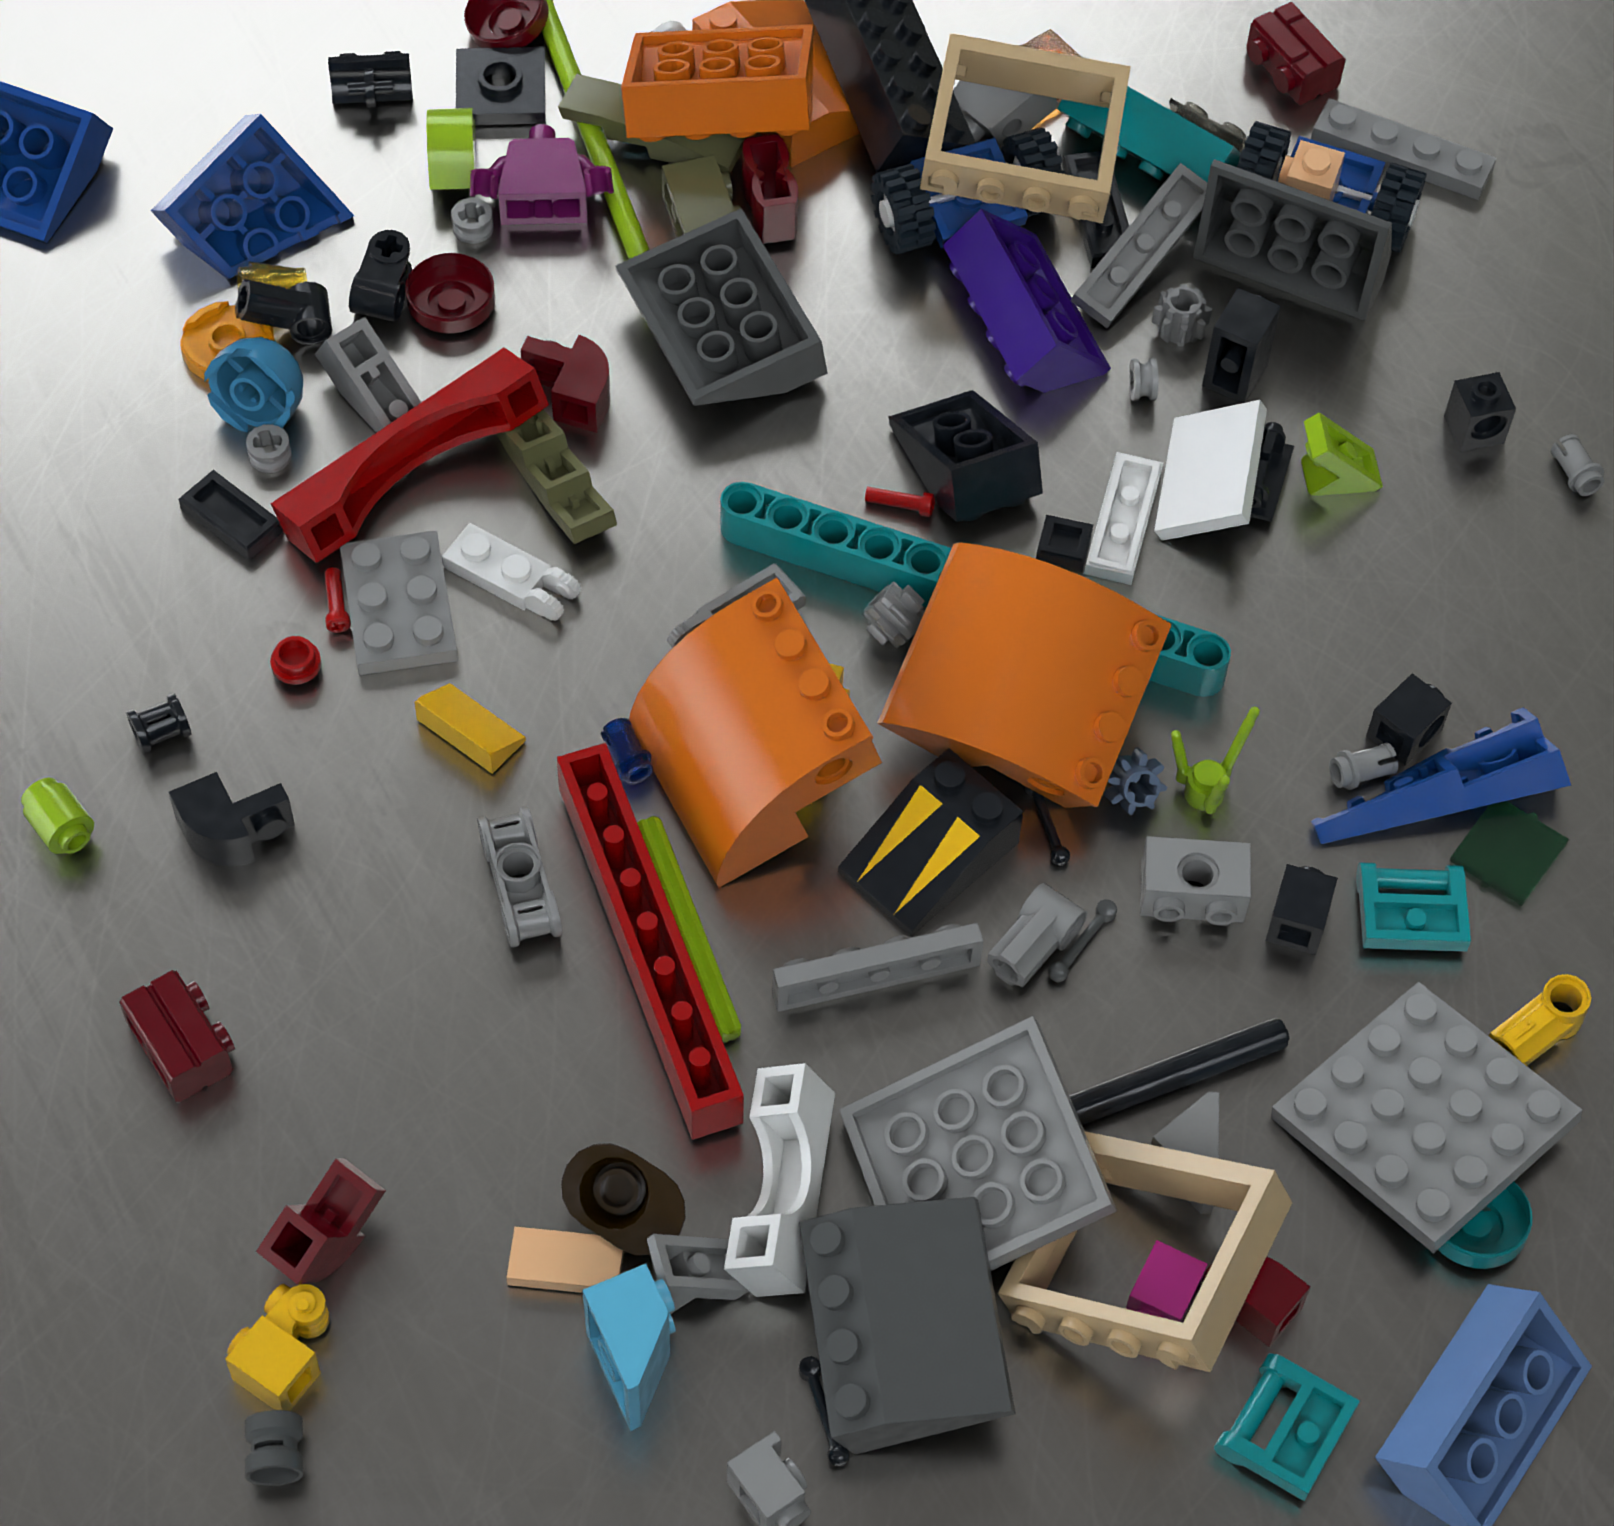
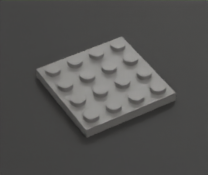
M1418 981L1272 1106L1271 1118L1427 1249L1435 1253L1447 1240L1455 1235L1581 1121L1582 1109Z
M1034 1016L839 1109L874 1205L975 1197L979 1203L990 1271L1117 1212V1208L1043 1031Z

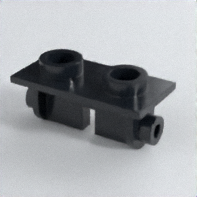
M1268 422L1264 427L1250 515L1251 517L1270 522L1273 520L1294 449L1293 445L1285 444L1286 436L1283 432V427L1276 422Z

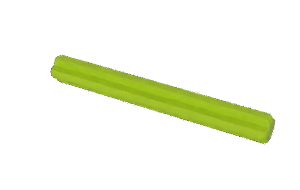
M656 816L641 819L637 824L722 1041L726 1043L736 1040L741 1036L740 1021L663 823Z

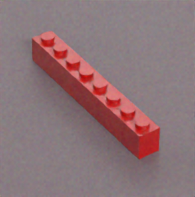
M602 743L556 757L559 791L692 1140L743 1124L744 1094L607 744Z

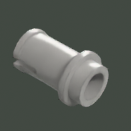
M1570 434L1560 438L1559 440L1566 450L1562 451L1559 444L1555 442L1551 447V454L1557 459L1568 476V487L1572 492H1578L1581 496H1588L1597 492L1605 482L1603 467L1599 463H1593L1577 435Z
M1383 743L1377 747L1354 753L1342 750L1329 762L1332 781L1339 788L1345 787L1348 790H1353L1358 787L1359 782L1385 775H1394L1398 771V761L1389 763L1387 761L1378 763V761L1397 756L1396 752L1389 743Z

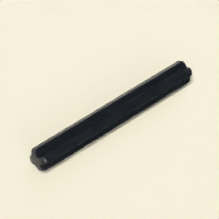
M1274 1018L1069 1096L1081 1125L1284 1049L1288 1046V1041L1290 1040L1289 1033L1283 1021Z

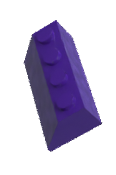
M980 209L943 244L952 261L949 264L952 273L965 285L970 295L967 298L969 305L982 317L988 328L986 336L990 343L1001 352L1007 363L1004 366L1005 372L1015 384L1020 387L1026 385L1046 393L1105 375L1111 369L1078 308L1071 301L1072 298L1036 234L986 210Z

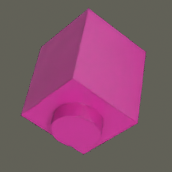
M1156 1240L1129 1295L1126 1309L1183 1323V1319L1199 1291L1208 1264Z

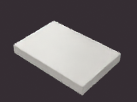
M1261 400L1174 418L1154 529L1162 541L1249 524L1267 409Z

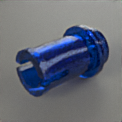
M617 718L608 722L603 727L604 731L600 734L616 761L615 767L619 778L625 780L628 784L643 782L653 772V767L650 763V752L643 750L629 719Z

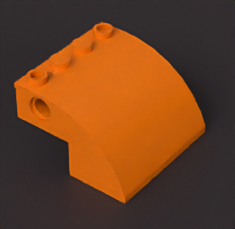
M955 543L952 546L877 724L938 757L950 748L971 767L988 765L1064 808L1098 807L1172 624L1117 592L1056 565L1003 549L977 544Z
M778 578L771 580L718 611L675 645L653 669L641 687L631 709L628 727L719 888L808 838L809 836L796 812L882 763L872 742L874 738Z

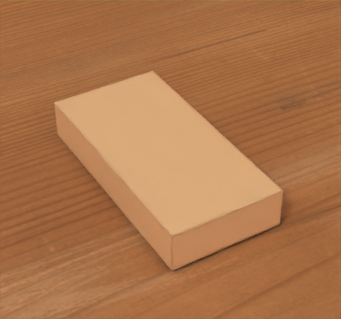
M514 1226L506 1277L507 1285L583 1293V1289L621 1274L624 1251L596 1234Z

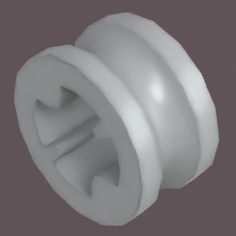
M465 198L454 205L451 210L453 233L457 239L468 244H477L491 236L493 220L492 208L489 203L479 198ZM477 218V223H468V219Z
M1131 358L1129 365L1131 400L1138 401L1143 395L1147 396L1150 401L1156 400L1159 379L1156 358H1149L1146 363H1140L1138 358Z
M272 424L261 425L248 434L246 438L248 458L252 467L257 471L275 473L284 469L291 460V447L289 446V437L284 429ZM273 445L275 451L265 453L263 446Z

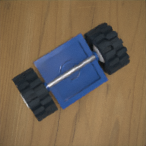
M1255 121L1250 129L1249 136L1246 138L1237 167L1278 182L1284 159L1288 153L1291 131ZM1299 136L1291 157L1295 156L1300 140L1345 152L1339 184L1333 202L1368 214V211H1372V216L1391 222V250L1400 253L1416 216L1427 173L1391 162L1386 171L1385 178H1383L1380 191L1376 192L1386 162Z
M1043 127L1006 137L1003 140L1004 146L1001 147V150L996 138L945 151L1066 174L1065 170L1061 168V163H1063L1062 157L1057 155L1058 146L1055 141L1051 142L1052 135L1049 131L1046 132ZM925 157L913 160L907 165L875 173L872 176L871 190L874 195H871L872 203L876 207V210H874L875 218L879 219L880 224L878 227L880 233H884L886 245H889L890 251L892 253L895 252V254L933 244L932 240H935V236L940 248H944L943 244L980 209L986 210L1017 226L1024 225L1027 217L1044 213L920 189Z

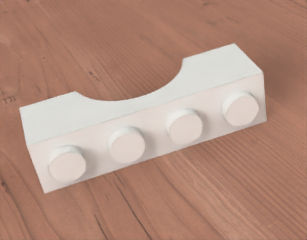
M806 1063L757 1069L749 1118L758 1135L762 1151V1189L755 1208L748 1216L732 1218L724 1270L756 1297L805 1293L807 1271L799 1222L816 1218L835 1098V1092Z

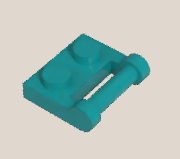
M1358 863L1356 887L1360 901L1363 948L1468 951L1471 943L1463 866L1446 865L1445 870L1377 868L1376 863ZM1378 888L1444 891L1445 895L1379 893Z
M1269 1353L1259 1368V1372L1262 1375L1230 1431H1223L1214 1445V1450L1226 1461L1235 1465H1243L1305 1501L1357 1409L1360 1400L1285 1357ZM1288 1387L1295 1391L1297 1395L1264 1450L1250 1441L1280 1389Z

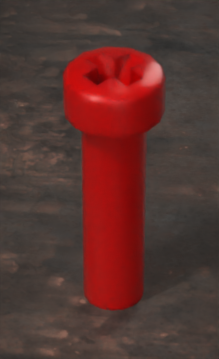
M868 486L865 493V502L919 511L920 516L930 517L934 510L935 495L924 492L920 496Z
M329 568L325 571L329 610L325 617L327 630L330 632L342 633L350 628V615L345 611L341 572L338 568Z

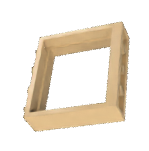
M950 33L925 155L920 189L942 193V195H954L980 200L990 204L996 203L1028 209L1032 212H1045L1077 220L1082 219L1103 223L1110 196L1131 66ZM955 80L1109 108L1097 180L941 151Z
M1084 1131L1106 1183L1238 1211L1184 1322L1047 1290L1077 1230L1017 1258L998 1295L1012 1314V1321L1029 1327L1034 1334H1039L1043 1330L1062 1335L1077 1345L1087 1346L1091 1342L1110 1347L1113 1351L1125 1357L1136 1358L1139 1354L1155 1358L1176 1370L1179 1365L1211 1372L1292 1205L1288 1193L1275 1170Z

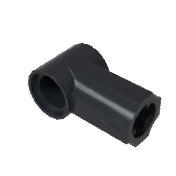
M244 279L238 288L235 304L236 318L290 330L291 337L296 342L306 345L319 344L331 336L332 322L327 289L323 285L306 281L297 283L291 288H285Z

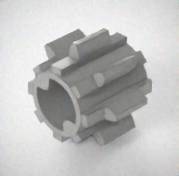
M1180 284L1178 288L1173 289L1170 287L1166 292L1162 291L1160 293L1159 304L1154 306L1152 323L1158 325V332H1161L1160 337L1165 342L1171 341L1177 343V346H1184V343L1187 342L1193 344L1197 338H1203L1205 326L1210 323L1212 307L1206 306V298H1203V293L1198 288L1192 289L1187 287V284Z
M892 582L880 591L863 610L862 615L868 620L869 624L866 630L881 645L889 640L898 648L915 635L924 614L922 604L925 601L909 585L902 590L895 582Z

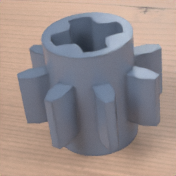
M1135 747L1132 756H1121L1119 754L1108 780L1111 787L1106 789L1103 795L1112 804L1120 802L1121 807L1130 815L1134 813L1136 807L1147 806L1153 809L1155 808L1154 801L1159 793L1167 790V786L1157 777L1165 767L1156 758L1148 760L1147 754L1139 747Z

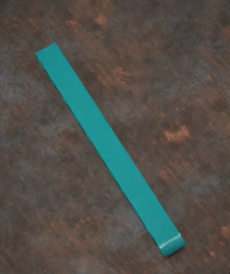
M748 482L732 483L723 490L720 498V529L722 536L730 543L878 592L882 591L892 582H895L902 590L909 585L925 601L922 604L923 607H927L952 549ZM1157 615L1172 625L1162 647L1163 651L1160 652L1149 681L1200 697L1213 696L1220 692L1224 686L1231 657L1229 643L1215 633Z

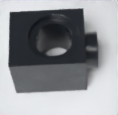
M1500 372L1455 380L1444 417L1460 452L1504 444L1516 407Z
M1412 673L1374 709L1366 736L1378 746L1383 743L1391 744L1397 755L1394 758L1406 766L1443 730L1452 703L1444 697L1437 687L1426 684Z
M1287 864L1265 941L1316 955L1325 929L1338 878L1326 875L1314 867H1297Z

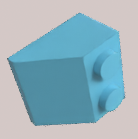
M646 1264L582 1290L586 1334L630 1431L641 1427L670 1357V1334L676 1332L670 1312L675 1311L670 1291L663 1279L654 1282Z

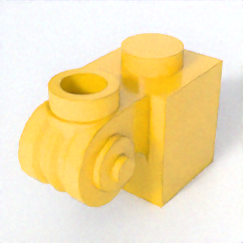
M284 1283L279 1285L265 1303L264 1312L267 1315H262L251 1328L244 1327L231 1341L227 1350L228 1356L225 1360L232 1380L274 1410L290 1411L321 1374L316 1353L297 1340L299 1336L303 1338L318 1337L326 1331L329 1325L330 1316L324 1294L317 1287L310 1284H300L292 1288Z

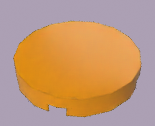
M228 301L215 302L200 308L186 320L182 329L183 335L180 339V347L183 360L189 370L204 380V373L210 362L228 345L242 338L263 337L275 341L273 326L238 319L235 314V305L229 306Z

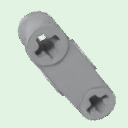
M521 807L518 814L488 820L486 816L478 817L477 823L486 861L490 863L510 947L519 946L520 940L551 933L554 937L563 936L554 893L548 885L529 807ZM519 874L527 875V876H524V877H522V878H514V877H513V876L519 875Z

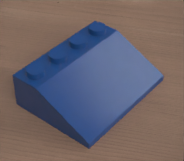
M0 81V227L48 243L97 172L114 128L92 112Z

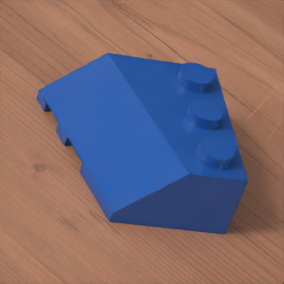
M262 114L245 115L150 210L182 245L227 279L278 255L279 252L301 241H306L318 235L319 232L337 223H342L355 216Z

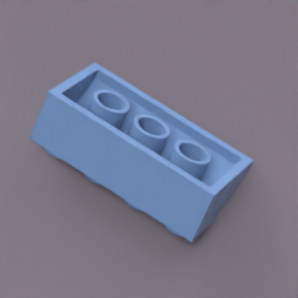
M1488 1284L1375 1456V1459L1404 1496L1448 1525L1493 1526L1592 1368V1365L1540 1292Z

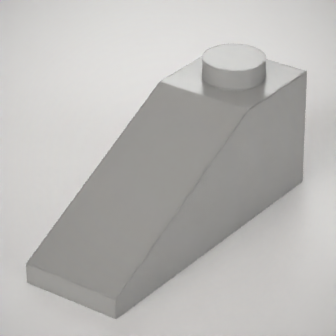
M365 317L326 339L315 354L340 394L376 433L421 403Z

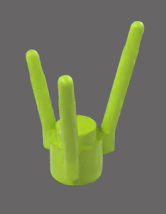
M1253 706L1250 708L1223 762L1220 764L1208 759L1195 763L1192 767L1188 766L1181 733L1178 730L1171 732L1172 746L1177 765L1176 781L1185 785V799L1195 809L1206 811L1208 814H1214L1217 807L1223 802L1225 791L1230 783L1229 777L1231 776L1232 768L1259 715L1260 710L1258 707Z

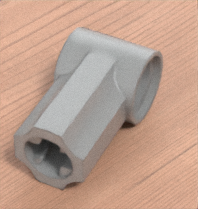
M1046 883L1040 884L1023 904L1016 923L988 953L987 962L992 966L1000 979L1011 986L1019 985L1023 987L1056 948L1064 950L1075 939L1086 921L1087 911Z

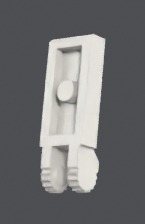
M472 523L466 526L442 555L445 569L522 610L527 608L551 621L558 620L564 613L563 605H561L557 598L549 595L542 588L545 587L568 600L575 599L581 591V584L577 582L578 580L574 576L565 573L564 570L558 567H551V565Z

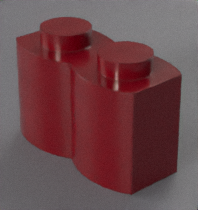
M778 134L746 138L743 144L742 189L747 203L751 206V224L763 244L793 240L797 234L798 184L793 174L789 171L788 148Z

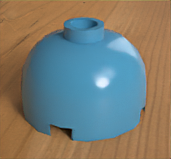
M263 337L242 338L228 345L214 357L204 373V382L209 378L211 392L207 397L211 406L224 421L237 430L248 433V425L259 427L272 424L283 428L292 418L303 398V374L298 362L286 348L276 341Z

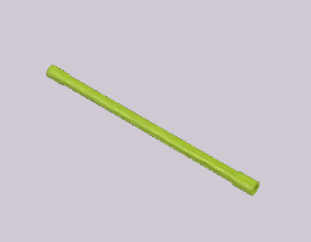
M547 0L549 8L548 18L541 32L563 90L566 93L576 74H581L553 0ZM576 122L591 162L595 166H608L611 168L614 193L603 192L628 259L650 250L602 126Z

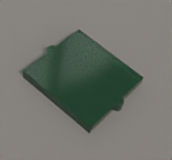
M1504 801L1487 807L1451 855L1449 861L1457 866H1463L1464 871L1481 880L1480 884L1482 887H1492L1523 906L1566 847L1569 839L1540 822L1537 814H1527L1511 803Z

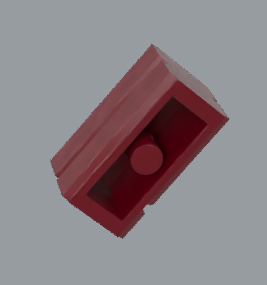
M1292 1L1276 8L1273 13L1270 11L1254 18L1250 25L1246 44L1248 56L1255 65L1261 64L1272 75L1273 82L1281 93H1288L1300 106L1315 99L1318 94L1322 96L1339 86L1346 59Z
M171 970L152 980L147 987L143 985L122 996L119 1003L125 1021L175 1102H182L202 1091L204 1086L209 1087L231 1074L233 1068L228 1053L235 1050V1046L224 1025L220 1021L211 1025L203 1013L210 1008L203 992L195 981L186 985L177 970Z

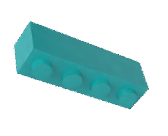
M1127 86L1117 157L1124 160L1128 153L1142 161L1138 168L1159 181H1162L1165 174L1170 176L1180 163L1207 183L1210 167L1214 159L1237 167L1241 153L1234 146ZM1061 100L1057 109L1069 118L1065 124L1066 127L1087 139L1091 132L1104 139L1109 108Z

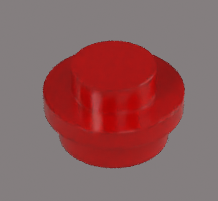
M287 637L281 640L272 652L270 658L271 669L275 677L284 683L292 685L306 683L313 679L321 668L320 652L313 643L304 637Z

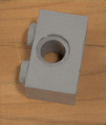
M1146 837L1141 859L1140 916H1152L1167 922L1180 919L1207 920L1215 925H1228L1233 922L1244 923L1251 899V843ZM1186 881H1197L1203 884L1204 887H1194Z

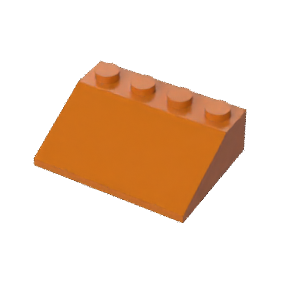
M804 0L729 1L693 18L692 30L813 24V96L810 130H802L800 133L791 136L779 135L788 148L789 166L791 168L860 134ZM760 132L762 136L777 134L776 132Z
M813 24L635 33L621 85L627 138H639L644 142H656L668 136H685V138L690 140H701L708 138L711 134H730L736 138H746L755 135L757 132H776L778 135L791 136L800 133L802 130H810L813 96Z

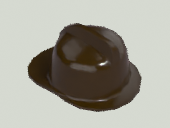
M612 1143L593 1144L578 1151L566 1165L561 1185L562 1199L569 1213L584 1227L617 1248L633 1255H650L647 1238L651 1235H680L686 1216L685 1200L677 1183L664 1171L627 1148Z

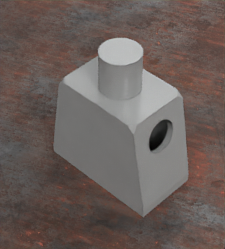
M959 81L953 89L975 142L977 143L983 136L987 139L996 138L1000 149L1004 146L1003 140L1006 137L1031 130L1059 105L1056 98L966 81Z

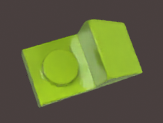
M1320 412L1304 421L1308 441L1305 444L1307 454L1302 457L1301 464L1310 495L1323 496L1375 492L1383 487L1373 448Z

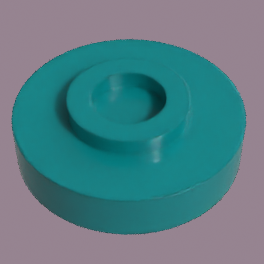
M1513 1181L1487 1205L1492 1211L1481 1210L1438 1250L1450 1260L1471 1268H1495L1512 1261L1524 1248L1532 1227V1209L1527 1196Z

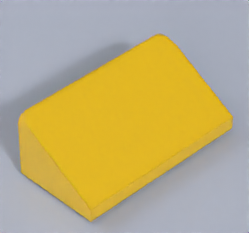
M451 683L422 695L414 702L416 717L419 722L492 774L526 741L524 735Z

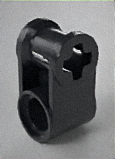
M383 230L372 236L359 272L355 274L349 294L350 312L393 322L399 320L405 301L406 281L413 270L411 263L408 261L410 243L403 233L396 230Z

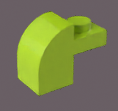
M473 108L427 109L426 133L429 190L470 189V173L476 169L475 119H473Z

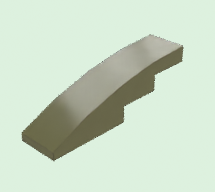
M576 74L558 105L562 119L602 126L606 139L646 146L650 159L677 163L715 155L722 173L728 172L730 174L743 151V144L746 139L736 138L730 134H711L708 138L701 140H690L685 138V136H668L656 142H644L639 138H627L621 90L622 84L581 74Z
M544 409L512 431L496 434L530 488L573 544L617 525L614 509L592 486L589 470L568 448L565 432Z

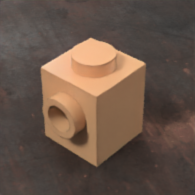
M1300 140L1295 156L1290 157L1286 155L1278 182L1333 201L1339 184L1345 152Z

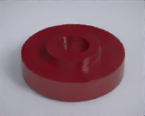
M468 0L464 11V22L474 42L480 48L524 47L532 42L544 28L549 8L547 0Z
M443 253L431 256L415 266L406 281V298L410 314L420 325L435 332L459 333L470 330L485 321L494 308L495 288L491 272L481 261L465 254Z

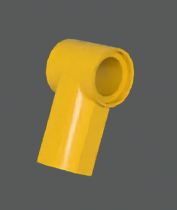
M1569 974L1557 975L1546 983L1542 993L1490 1032L1489 1037L1528 1066L1561 1039H1568L1580 1030L1591 1002L1590 989L1584 981L1576 976ZM1552 1002L1566 1003L1572 1008L1573 1012L1560 1011L1554 1007Z

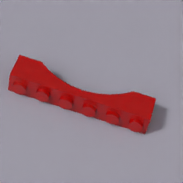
M503 347L273 501L271 506L287 539L315 563H318L355 538L364 519L376 502L397 481L414 468L462 443L488 435L512 431L549 406L535 368Z

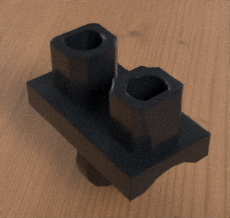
M384 51L383 54L379 55L341 53L337 57H328L332 104L366 102L367 108L377 107L378 101L413 100L409 53H401V51Z

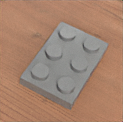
M437 530L348 542L340 547L359 675L458 661Z

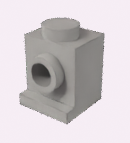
M775 1431L727 1462V1483L758 1526H798L811 1513V1510L804 1502V1489L807 1488V1483L797 1465L790 1458L784 1461L781 1460V1439Z

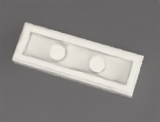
M1120 452L1116 453L1086 561L1085 575L1132 585L1164 462Z

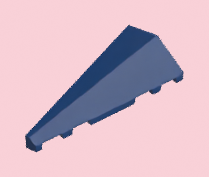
M1522 707L1511 713L1512 723L1502 729L1493 732L1490 727H1484L1474 733L1475 740L1453 749L1445 748L1384 781L1385 792L1369 801H1365L1362 796H1356L1347 801L1348 809L1323 819L1317 817L1311 823L1319 842L1325 844L1572 785L1560 749L1544 737L1538 718Z

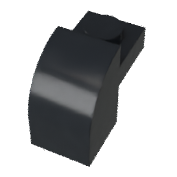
M217 772L168 792L175 818L189 846L198 856L217 865L240 866L255 862L252 843L259 840L273 839L279 836L285 829L295 825L290 800L281 783L235 803H232Z

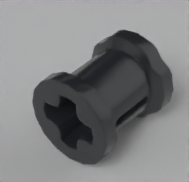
M175 693L168 695L166 702L137 713L134 709L126 712L134 737L143 754L150 752L152 745L179 734L184 738L192 735L184 710Z

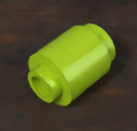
M48 777L36 781L25 790L21 798V803L24 806L23 815L52 853L71 854L86 846L94 829V821L66 784L58 783L56 779Z

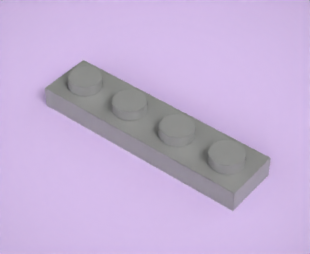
M1330 98L1314 125L1311 140L1386 162L1385 167L1389 168L1392 162L1427 173L1426 182L1479 200L1496 162V157Z
M1180 163L1077 289L1071 301L1108 328L1202 212L1207 182Z
M978 923L965 926L949 924L940 927L930 934L912 938L907 935L896 936L887 940L884 944L864 949L847 947L837 951L832 956L811 961L804 958L791 960L782 967L773 969L772 995L777 1012L980 966L983 938Z

